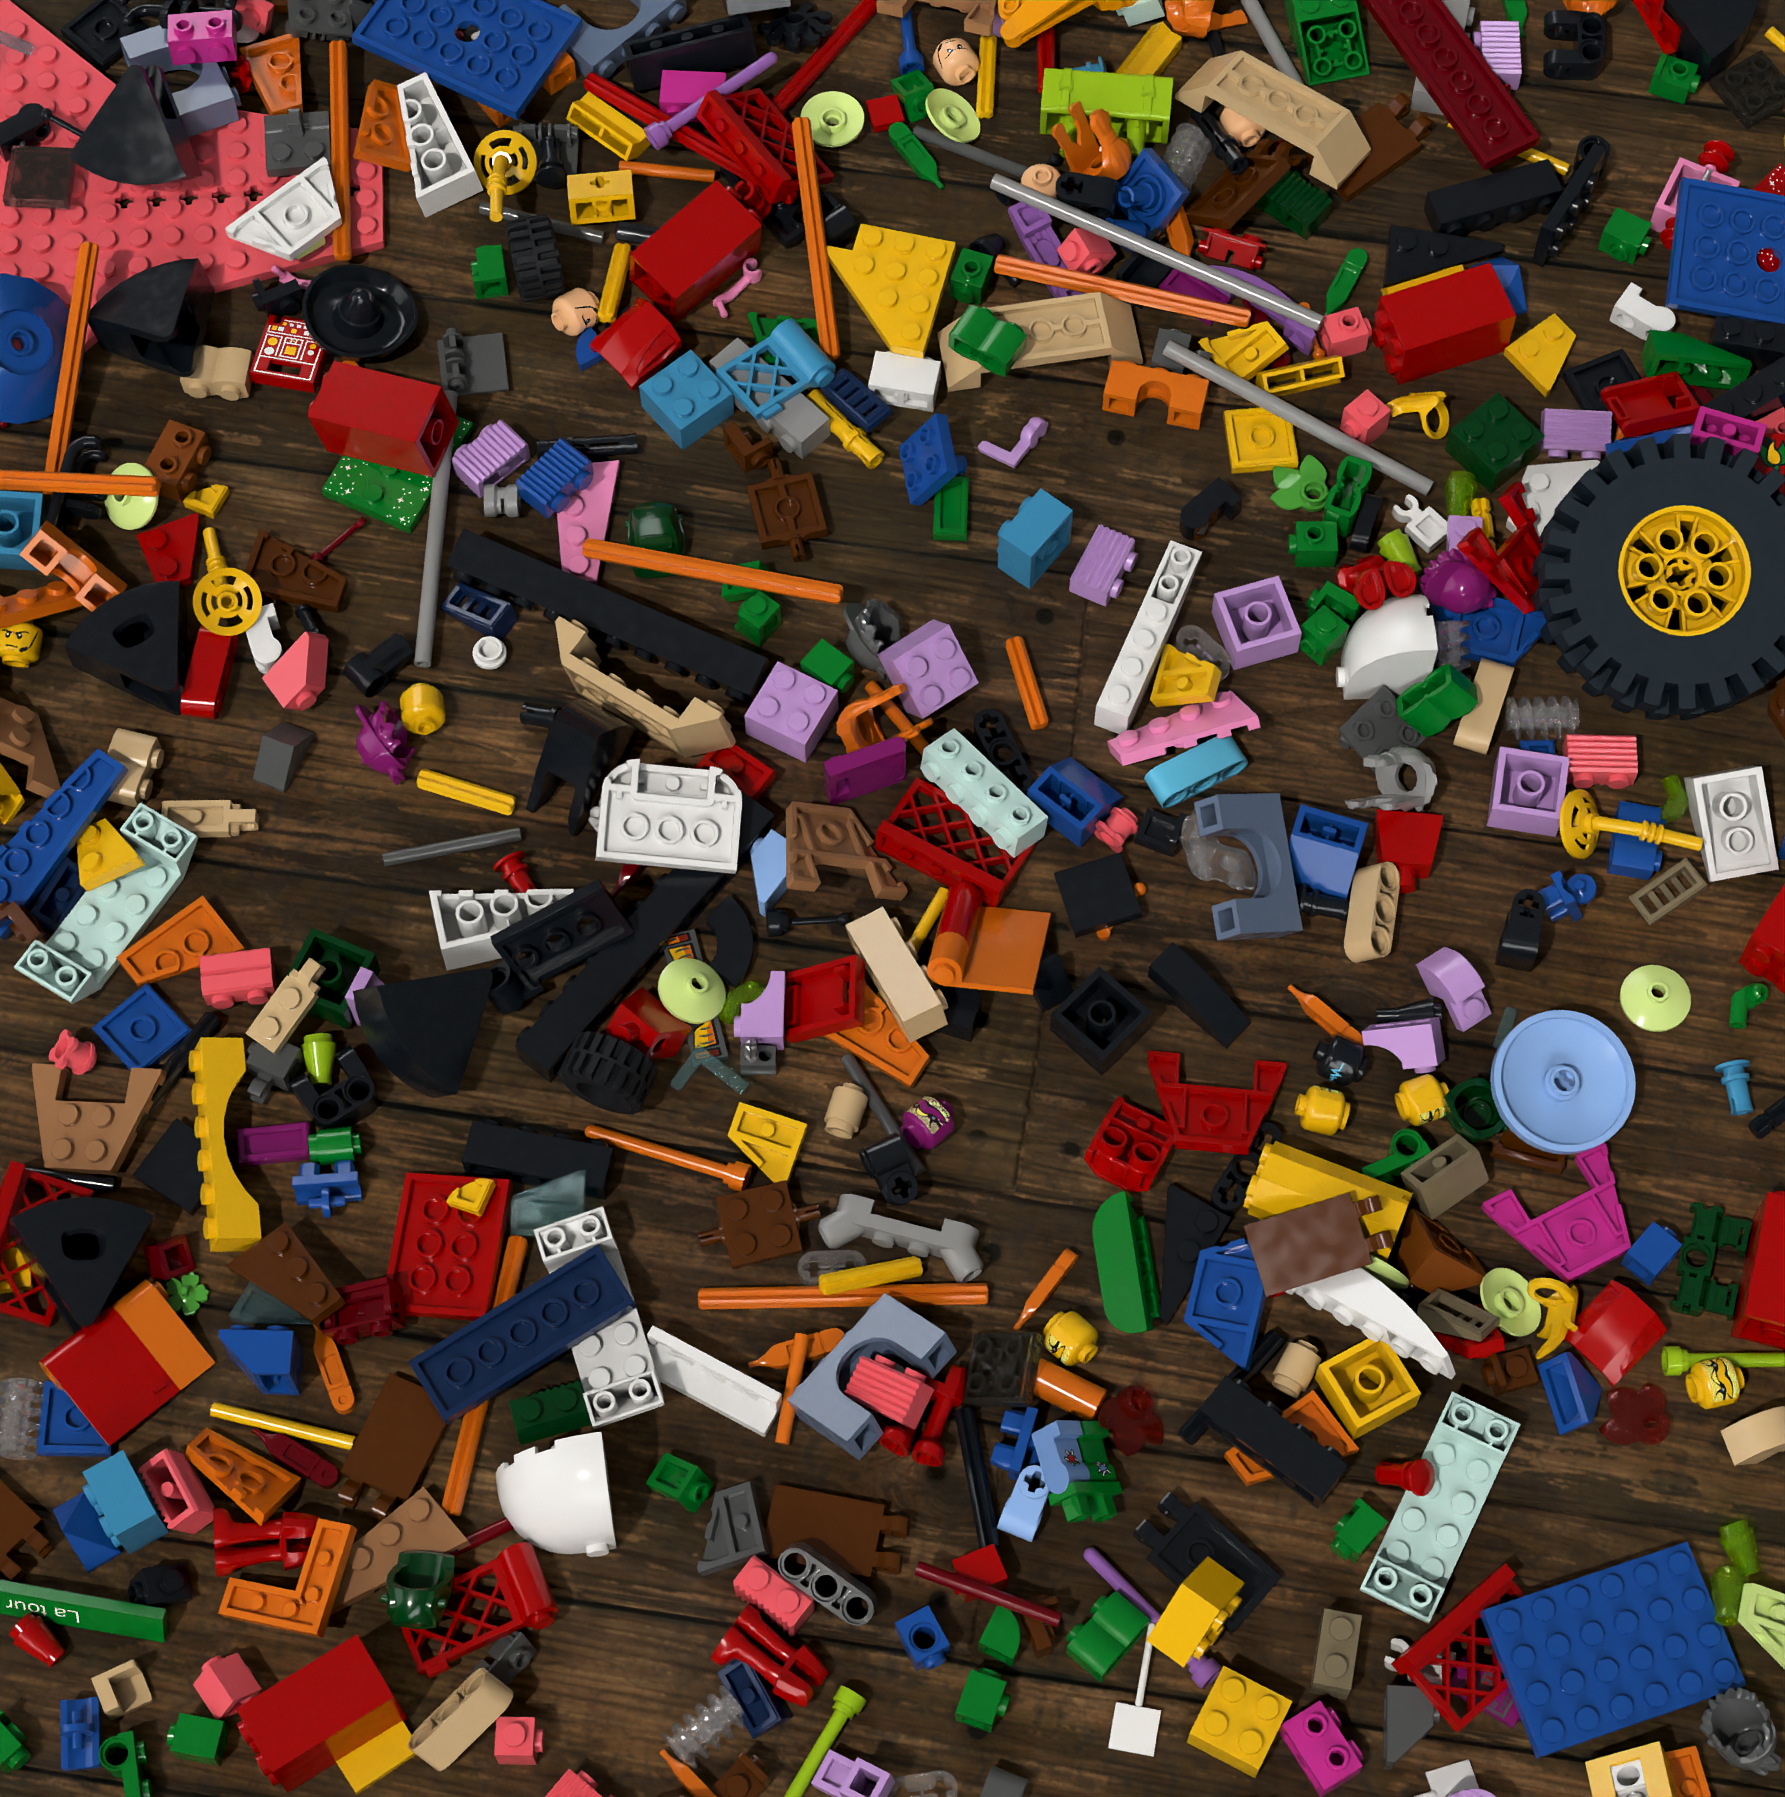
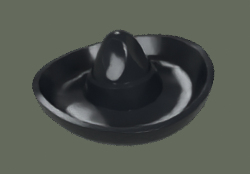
M338 265L321 272L308 285L302 302L303 318L312 340L324 352L347 361H371L392 354L409 339L418 322L417 305L405 286L382 271L362 265Z

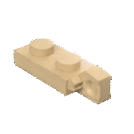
M231 800L162 801L161 815L197 835L198 838L239 836L240 831L259 830L260 817L257 810L241 809V804H233Z
M309 958L299 972L293 969L289 976L287 975L245 1034L277 1055L318 999L317 993L321 987L316 982L326 968L314 959Z

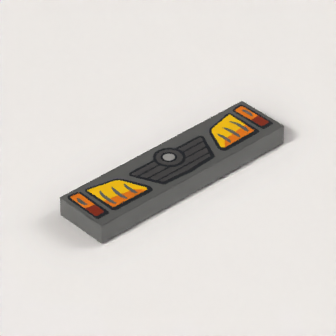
M695 929L671 934L666 940L668 946L664 950V956L667 965L682 958H691L703 962ZM692 983L695 988L700 989L696 984ZM718 1015L706 1023H687L692 1027L686 1039L694 1068L729 1059Z

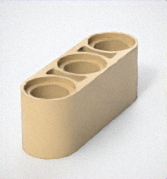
M1481 658L1473 682L1477 689L1478 703L1469 714L1462 716L1453 745L1484 755L1487 754L1514 667Z
M1387 861L1362 867L1354 873L1344 938L1345 953L1352 962L1358 963L1385 957L1390 953L1400 889V874L1392 862Z
M485 1668L477 1669L414 1731L409 1740L408 1748L435 1770H445L508 1708L513 1698V1691Z

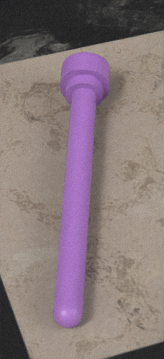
M768 52L713 90H717L722 96L731 94L774 65L778 60L776 53ZM705 96L666 122L660 121L657 123L654 121L644 128L646 137L656 150H660L669 144V139L673 137L672 133L696 117V113Z
M1086 1548L1083 1553L1084 1559L1115 1591L1151 1620L1150 1623L1156 1625L1161 1615L1095 1548ZM1205 1654L1200 1660L1193 1657L1187 1663L1190 1666L1188 1671L1193 1675L1191 1679L1202 1690L1207 1688L1218 1677L1222 1666L1213 1657L1208 1658Z

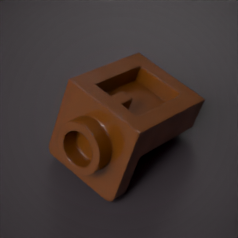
M735 421L723 427L724 445L745 474L753 469L763 468L767 465V461L773 458V442L769 437L754 444L750 434L746 430L741 431Z
M5 900L0 904V927L11 919L13 923L9 926L21 941L27 939L33 943L35 939L39 941L47 935L21 901L14 900L10 903L8 900Z
M1527 1347L1499 1355L1493 1353L1485 1358L1484 1365L1481 1366L1484 1383L1487 1387L1492 1386L1495 1397L1533 1387L1539 1383Z
M1042 1594L1029 1599L1031 1602L1056 1611L1059 1610L1060 1603L1057 1596L1048 1598L1046 1594ZM1021 1614V1619L1036 1659L1051 1654V1642L1056 1640L1052 1625Z
M741 1752L737 1756V1761L710 1790L717 1797H759L770 1786L769 1777L766 1775L770 1770L755 1754L749 1758L744 1752Z

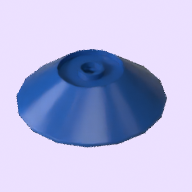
M5 273L0 274V422L23 424L47 418L54 412L69 308L58 294L34 279ZM13 339L21 342V350L13 347ZM84 346V352H83V359H82V365H81V372H80L79 381L81 380L82 374H83V363H84L85 346Z

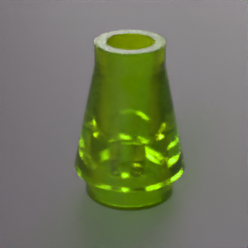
M1452 471L1449 473L1448 479L1444 481L1447 520L1449 515L1467 516L1478 487L1474 474L1466 471Z
M1747 1519L1718 1528L1721 1538H1718V1541L1737 1569L1740 1578L1762 1571L1758 1561L1754 1528L1749 1527Z
M1730 1566L1720 1567L1715 1570L1714 1575L1710 1578L1715 1610L1714 1620L1722 1626L1737 1624L1743 1586L1745 1583H1748L1744 1572L1738 1568Z

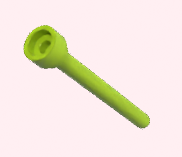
M1663 1346L1661 1353V1365L1664 1376H1680L1682 1372H1688L1689 1368H1692L1695 1363L1719 1357H1725L1731 1361L1734 1367L1739 1368L1785 1367V1352L1688 1353L1687 1350H1681L1680 1346Z
M841 1685L833 1697L835 1703L832 1708L835 1711L784 1797H802L847 1719H852L855 1714L859 1715L867 1701L862 1696Z

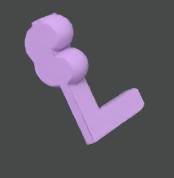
M1032 417L1028 424L1024 426L1020 435V441L1011 452L987 441H982L978 445V450L991 458L1015 468L1029 449L1036 447L1038 438L1045 435L1048 422L1041 417Z

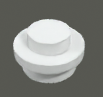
M492 636L481 638L473 648L475 663L486 670L500 667L507 657L504 643Z

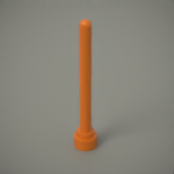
M588 1125L585 1128V1135L589 1139L602 1141L612 1146L721 1178L723 1183L728 1184L729 1189L735 1191H744L750 1179L752 1166L743 1162L736 1161L735 1164L729 1162L728 1165H724L596 1125Z

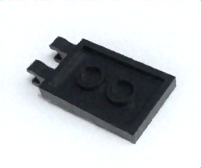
M1168 1492L1159 1502L1157 1509L1166 1517L1176 1522L1174 1527L1164 1537L1151 1523L1144 1519L1132 1535L1140 1543L1152 1549L1146 1560L1178 1588L1207 1556L1242 1580L1245 1584L1238 1593V1596L1243 1600L1230 1618L1228 1617L1222 1625L1232 1635L1280 1580L1281 1576L1198 1502H1195L1188 1509L1172 1493Z

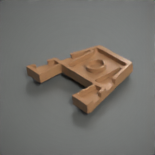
M997 0L876 1L877 13L900 18L906 15L916 1L929 3L933 7L945 6L958 9L962 13H969L964 19V31L989 37L993 33Z
M0 697V754L27 765L26 789L49 798L61 787L39 715L25 706L17 705Z
M791 802L786 809V886L788 889L815 892L821 884L815 865L819 864L864 869L875 898L901 901L908 893L903 882L897 884L889 873L892 867L887 859L879 858L871 847L874 841L851 808Z
M33 1063L32 1075L44 1168L74 1173L117 1175L137 1136L135 1130L143 1114H148L153 1104L151 1099L158 1085H163L167 1073L162 1069L131 1068L125 1103L62 1101L68 1069L66 1067L58 1069L55 1067V1064Z

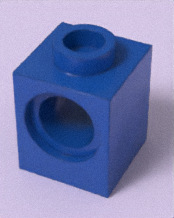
M1653 1221L1626 1252L1621 1265L1650 1287L1676 1257L1683 1244L1678 1241V1237L1671 1229L1665 1226L1660 1227Z
M929 1605L895 1622V1632L916 1671L923 1667L926 1670H932L947 1660L945 1655L950 1653V1644ZM923 1633L929 1634L934 1638L935 1643L928 1649H920L913 1642L915 1637Z

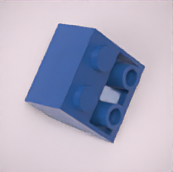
M1072 757L1050 765L1027 791V797L1048 816L1047 823L1079 848L1097 829L1095 824L1099 820L1104 822L1111 815L1110 811L1112 808L1118 807L1124 800V796Z
M1301 804L1288 845L1295 887L1299 888L1303 883L1306 884V890L1312 892L1315 889L1319 890V894L1347 899L1368 823Z
M232 1325L230 1329H219L218 1337L231 1360L263 1394L300 1395L304 1352L294 1331H289V1328L278 1325L268 1326L267 1330H252V1327L247 1325Z

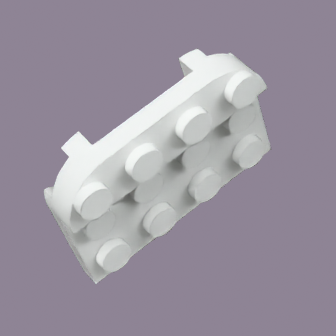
M640 759L626 760V763L613 769L603 782L595 861L736 874L742 811L741 790L738 789L735 782L728 775L723 773L722 769L710 766L709 770L644 764L640 763Z

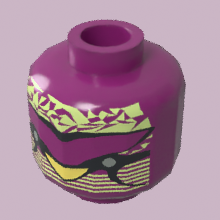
M924 1096L903 1113L901 1132L913 1147L931 1150L954 1131V1121L952 1118L954 1110L944 1099L937 1100L931 1096Z

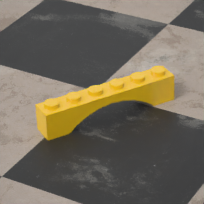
M201 1037L195 1049L189 1053V1069L191 1072H195L196 1082L192 1086L193 1105H198V1116L195 1118L194 1131L196 1138L201 1139V1150L198 1151L197 1166L198 1170L203 1171L204 1183H202L200 1189L201 1204L206 1205L207 1217H205L203 1223V1234L205 1239H209L210 1252H245L262 1238L259 1204L245 1190L235 1175L227 1156L224 1140V1116L231 1093L246 1072L243 1038Z

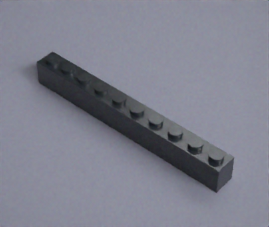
M464 528L446 564L454 573L453 578L468 586H471L473 582L484 586L483 591L499 599H501L502 595L514 599V605L531 612L532 608L544 612V618L554 623L559 616L569 622L574 619L588 629V637L591 638L592 634H596L604 638L603 643L621 651L623 646L635 651L633 655L644 662L652 664L653 660L665 664V670L674 675L682 677L684 673L694 676L696 677L694 682L707 689L713 690L714 686L726 690L725 695L740 703H743L745 699L754 701L772 667L769 660L764 656Z
M743 791L741 792L742 811L736 874L751 858L750 850L759 837L765 838L771 829L776 830L775 815ZM673 868L669 874H662L653 887L654 891L646 900L644 898L640 899L631 911L629 921L632 923L634 933L588 957L585 963L586 967L579 975H572L566 981L562 994L555 1001H549L542 1008L537 1022L532 1027L527 1026L521 1031L515 1045L518 1058L551 1083L558 1076L576 1035L579 1032H597L664 956V950L668 946L666 940L670 935L686 931L736 874Z

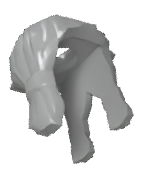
M1408 746L1391 747L1389 751L1380 755H1368L1363 758V766L1375 767L1376 781L1382 795L1345 800V804L1348 805L1349 809L1376 807L1385 811L1401 809L1408 812L1415 808L1417 812H1420L1426 804L1430 803L1431 796L1434 795V790L1438 784L1435 765L1423 752ZM1403 764L1411 765L1416 771L1417 783L1412 791L1406 790L1399 781V769Z

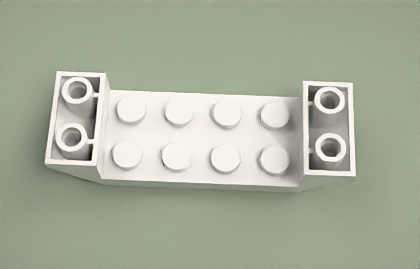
M603 1206L534 1229L542 1260L549 1274L598 1244L634 1300L624 1264ZM637 1307L571 1348L585 1392L583 1397L593 1429L665 1405L660 1380Z

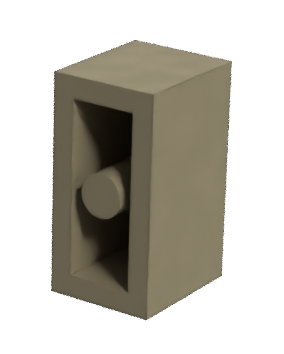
M1458 1133L1400 1173L1406 1190L1413 1193L1411 1203L1431 1220H1434L1489 1181L1479 1150Z
M1324 1608L1319 1623L1309 1693L1347 1700L1352 1687L1362 1615Z

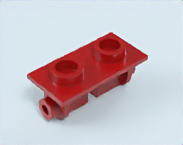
M1203 227L1204 236L1208 237L1207 241L1201 239L1198 246V252L1203 253V257L1225 263L1228 251L1234 252L1231 265L1251 271L1254 268L1261 269L1264 257L1258 256L1259 252L1267 253V247L1265 244H1261V238L1250 234H1244L1243 238L1230 235V229Z

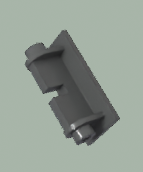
M513 1632L498 1639L487 1652L495 1660L492 1665L481 1659L472 1671L465 1676L464 1680L477 1669L485 1668L508 1686L516 1675L529 1664L530 1659L537 1650L523 1633Z

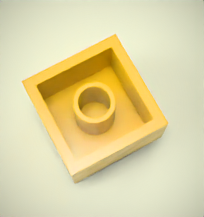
M1368 1338L1320 1364L1315 1375V1380L1352 1440L1414 1408L1421 1396V1392L1398 1355L1390 1345L1381 1340L1374 1342Z
M1207 1556L1182 1582L1146 1641L1183 1668L1193 1657L1200 1660L1209 1646H1212L1223 1632L1225 1627L1222 1625L1226 1619L1234 1614L1243 1599L1238 1596V1593L1245 1583Z
M1223 1665L1189 1733L1187 1743L1256 1778L1293 1701Z

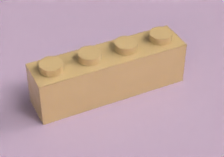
M881 907L845 925L853 949L857 956L865 961L866 971L909 1043L948 1025L944 1010L949 1008L947 1001L940 989L934 991L931 987L934 982L929 978L925 964L920 967L916 961L919 960V957L910 940L907 942L903 941L902 936H904V932L896 917L890 919L885 909Z

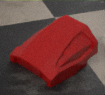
M638 297L632 307L617 318L606 330L597 335L589 345L594 353L598 352L622 376L628 384V388L634 391L654 376L670 360L672 355L682 347V342L671 323L648 300Z
M1118 1096L1089 1145L1084 1160L1097 1177L1127 1192L1149 1191L1162 1164L1172 1150L1174 1142L1167 1122L1124 1102L1125 1099Z
M1611 1280L1603 1291L1575 1318V1325L1578 1329L1575 1332L1568 1329L1563 1342L1567 1341L1607 1378L1608 1384L1614 1388L1665 1335L1667 1329L1658 1315L1632 1290Z

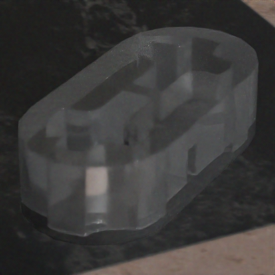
M1186 625L1180 628L1177 632L1175 648L1184 654L1188 652L1196 656L1200 661H1222L1221 668L1218 667L1222 672L1220 681L1226 678L1231 665L1230 654L1202 628L1196 625ZM1185 638L1190 641L1194 638L1197 639V645L1190 644L1186 646Z
M856 1250L811 1251L804 1254L798 1261V1276L800 1281L806 1286H819L818 1278L821 1274L845 1270L834 1268L846 1267L847 1261H854L855 1267L866 1266V1260ZM817 1262L818 1268H830V1270L818 1271L817 1277H811L809 1271H804V1269L810 1268V1263Z
M932 1771L894 1778L895 1784L888 1797L897 1794L899 1786H905L907 1792H920V1795L911 1797H938L937 1793L924 1794V1790L935 1788L937 1780H943L944 1786H951L952 1790L946 1792V1797H957L958 1784L955 1777L946 1771Z

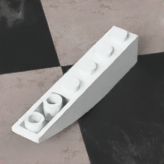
M1170 540L1098 700L1094 725L1118 734L1129 730L1161 658L1164 645L1167 643L1202 556L1201 551Z
M1362 1268L1284 1291L1290 1295L1293 1293L1298 1294L1317 1310L1322 1308L1327 1310L1345 1326L1354 1325L1361 1329L1364 1335L1372 1341L1378 1342L1381 1340L1390 1345L1399 1356L1403 1358L1410 1356L1419 1361L1424 1369L1434 1375L1440 1373L1451 1380L1456 1375L1449 1354L1428 1326L1401 1298Z

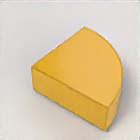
M211 485V487L197 492H191L184 499L183 503L185 508L215 519L230 491L224 485Z
M475 1179L474 1182L468 1183L460 1189L456 1188L446 1202L451 1207L482 1217L496 1184L491 1179Z

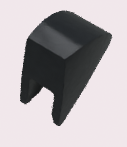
M1759 0L1664 1L1663 10L1682 29L1675 53L1680 59L1699 65L1696 74L1701 75L1700 81L1704 84L1724 72L1743 49Z
M131 65L69 154L72 160L93 174L125 184L177 183L202 176L162 68L158 65H150L145 70L141 65Z
M198 258L164 263L131 276L106 293L91 308L88 324L102 349L177 376L189 377L195 372L215 290Z
M162 581L129 589L110 598L84 618L64 645L75 668L173 715H182L180 710L181 696L187 677V600L180 581Z
M578 699L567 704L557 714L550 726L536 769L526 810L535 813L549 801L564 779L575 786L568 824L569 833L577 836L588 821L590 810L599 804L605 777L613 769L625 762L634 747L638 735L636 727L586 700Z
M483 968L353 991L355 1008L362 1030L375 1054L389 1071L402 1082L428 1097L438 1098L457 1094L493 982V974L489 969Z
M93 1197L67 1198L41 1204L11 1218L8 1232L72 1334H75L83 1327L92 1326L98 1315L105 1311L150 1230L154 1215L139 1207L116 1200Z

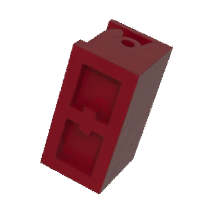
M386 1276L335 1288L346 1304L324 1320L326 1329L323 1330V1334L337 1341L340 1345H351L359 1342V1338L370 1335L372 1337H386L392 1335L393 1330L406 1328L402 1285Z

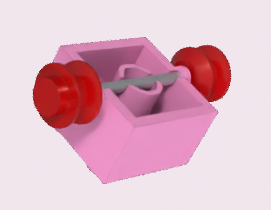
M1722 140L1706 142L1703 147L1704 152L1698 157L1699 164L1681 157L1679 158L1651 218L1652 225L1650 229L1660 232V239L1668 250L1671 251L1679 181L1683 177L1739 187L1740 181L1723 175L1729 170V163L1735 157L1734 151L1727 142Z

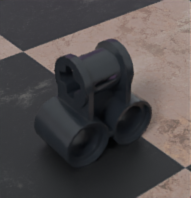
M896 1132L858 1151L866 1172L872 1180L875 1179L887 1203L901 1206L915 1198L918 1192L917 1180L908 1164L910 1158L906 1147ZM895 1179L899 1184L906 1183L908 1189L903 1192L905 1198L901 1194L894 1195L892 1193V1188L896 1186Z

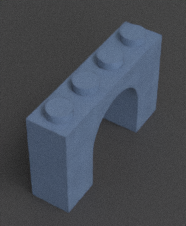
M630 0L637 6L639 12L629 24L617 29H599L589 25L582 19L583 27L566 52L573 58L575 69L583 76L587 77L590 72H595L607 79L626 61L622 43L660 34L671 24L679 22L687 12L686 0ZM565 3L559 7V9L581 18Z
M160 25L119 38L128 68L131 65L138 64L145 70L150 65H158L162 68L163 73L171 70H188L200 75L198 80L191 86L172 93L188 137L239 120L237 107L241 106L240 97L235 87H229L230 79L224 66H218L220 62L173 65L167 42L168 29H162Z
M1217 794L1194 802L1200 837L1230 836L1240 840L1253 855L1258 871L1257 888L1252 898L1233 899L1212 906L1217 941L1279 938L1303 931L1280 794Z
M884 1293L876 1303L869 1307L866 1314L857 1324L845 1333L842 1340L819 1362L818 1366L805 1381L795 1388L794 1393L787 1401L801 1421L860 1460L884 1432L869 1411L843 1394V1391L847 1389V1384L850 1382V1377L853 1376L856 1364L859 1363V1358L863 1355L874 1360L877 1354L885 1358H900L933 1379L957 1351L945 1331Z

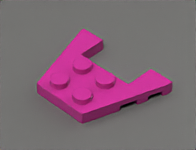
M1605 1142L1598 1147L1575 1156L1574 1161L1591 1187V1190L1533 1220L1529 1219L1511 1189L1483 1202L1481 1206L1486 1215L1566 1284L1625 1255L1631 1248L1622 1206L1619 1204L1615 1189L1616 1182L1613 1170L1611 1171L1607 1157L1609 1153Z

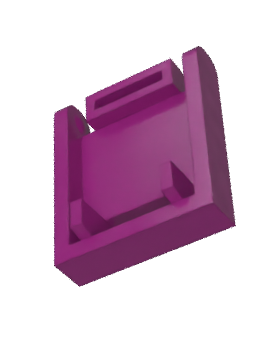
M894 737L842 756L838 755L829 758V760L823 762L825 794L830 806L902 782L906 778V743L904 739Z

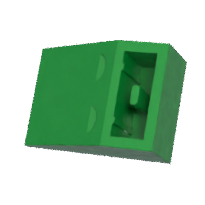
M1284 0L1289 29L1308 87L1370 75L1356 0Z

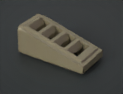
M1686 857L1629 896V900L1647 924L1651 926L1705 892L1707 884ZM1683 875L1691 885L1688 890L1678 880V876ZM1670 881L1680 893L1676 898L1665 885ZM1657 889H1660L1669 901L1665 906L1654 893ZM1648 896L1658 909L1656 912L1652 913L1642 900L1644 897Z
M1437 1288L1418 1305L1417 1316L1431 1331L1479 1342L1500 1325L1501 1318L1440 1288Z

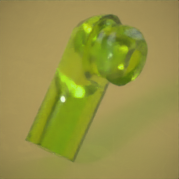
M1673 774L1662 780L1668 799L1666 804L1659 806V808H1661V819H1666V823L1682 818L1689 804L1679 776Z
M747 981L731 990L718 1016L719 1020L726 1024L734 1025V1016H738L741 1010V1003L753 1002L764 992L765 988L759 986V983L756 981Z

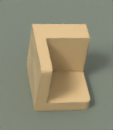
M134 1659L91 1678L104 1713L111 1720H115L153 1701V1696L142 1669Z

